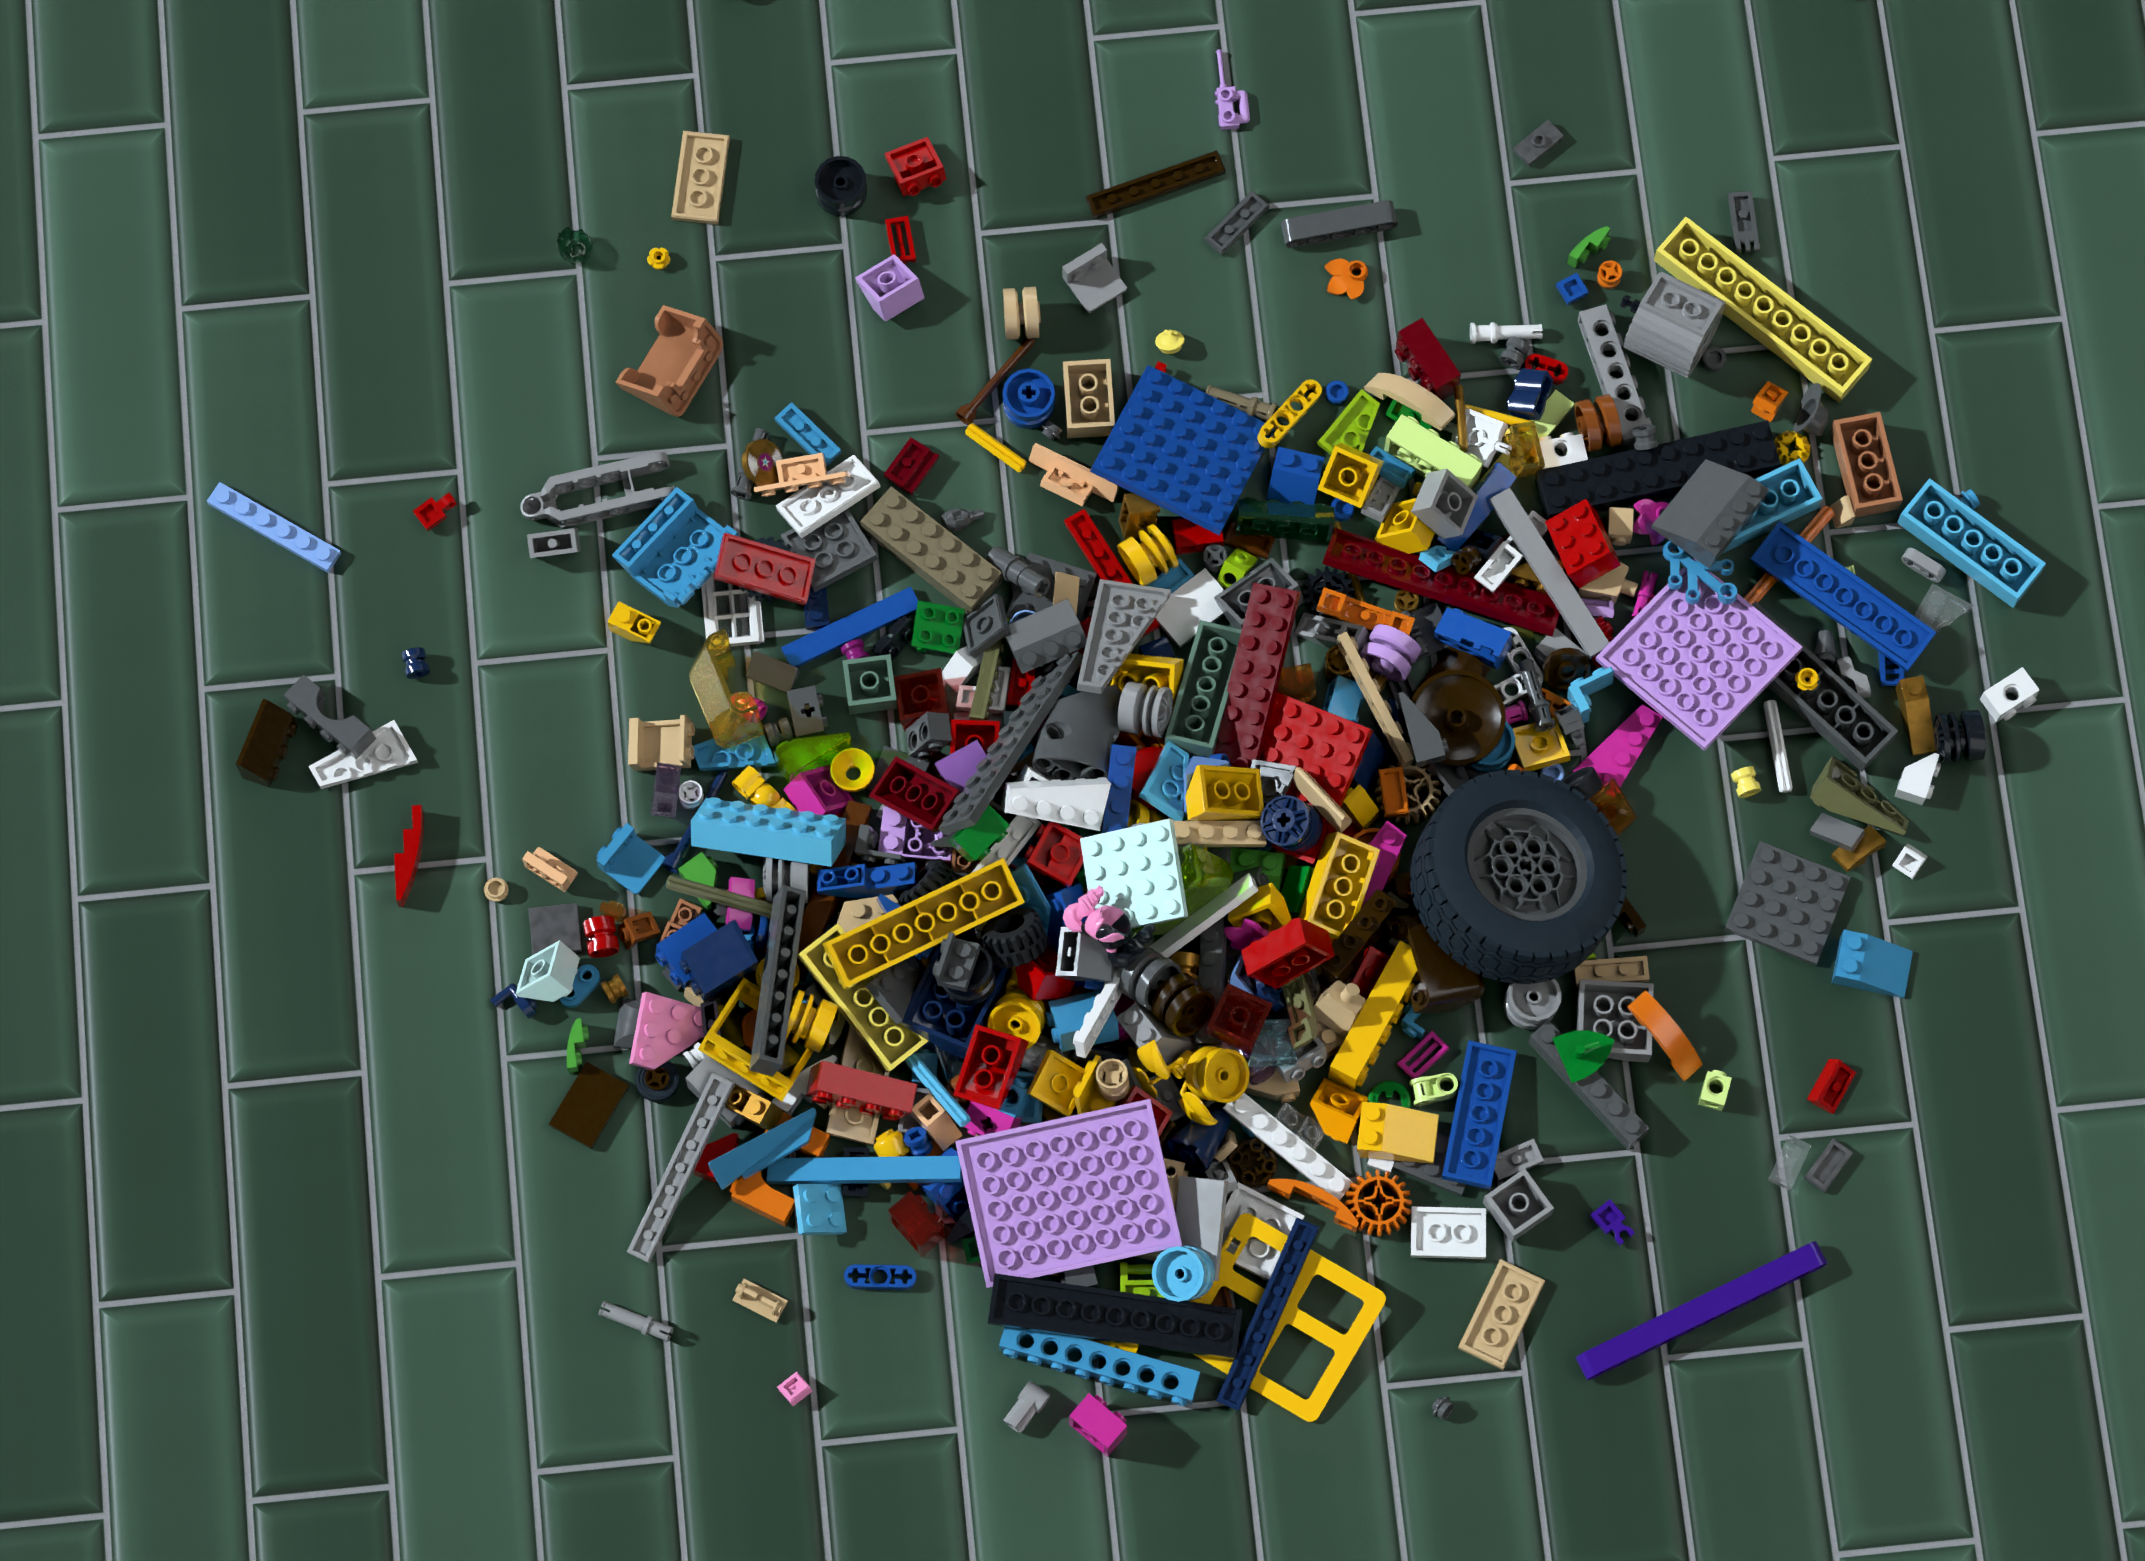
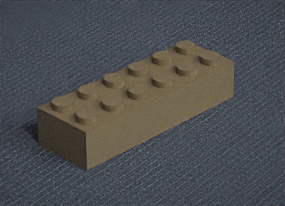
M890 487L860 521L862 532L957 606L965 609V612L968 614L982 605L1002 582V572L893 487Z

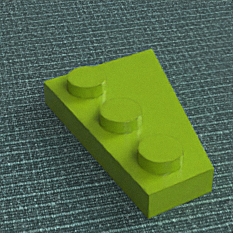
M1361 389L1317 444L1330 455L1334 446L1339 443L1363 451L1380 403Z

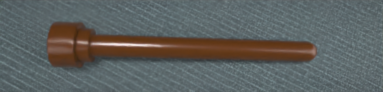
M1035 338L1026 339L969 404L966 403L960 406L955 415L961 422L966 425H970L976 418V410L1035 344Z

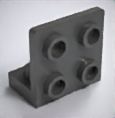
M860 824L854 853L861 858L862 862L867 864V867L873 868L910 863L902 855L878 851L880 835L871 826Z

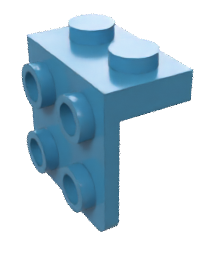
M626 823L623 828H617L612 835L613 840L608 846L604 845L599 850L596 861L600 870L631 893L637 895L662 866L665 857L639 838L635 833V829Z

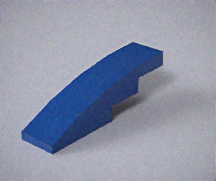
M1500 462L1495 463L1483 482H1478L1473 489L1478 498L1463 534L1445 539L1437 535L1435 539L1443 546H1446L1447 550L1457 551L1493 510L1489 499L1510 488L1517 477Z

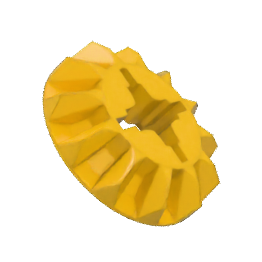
M1787 430L1782 434L1779 433L1774 440L1782 465H1786L1799 458L1802 463H1805L1810 455V444L1807 441V437L1799 432L1795 433ZM1793 441H1795V448L1798 449V451L1794 450L1790 454V456H1788V447H1786L1785 445L1789 446Z

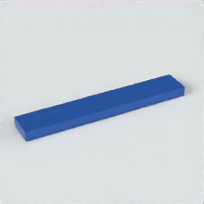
M908 587L781 647V650L788 664L798 668L842 647L850 641L860 639L892 624L898 618L907 617L915 613L918 599L912 587Z

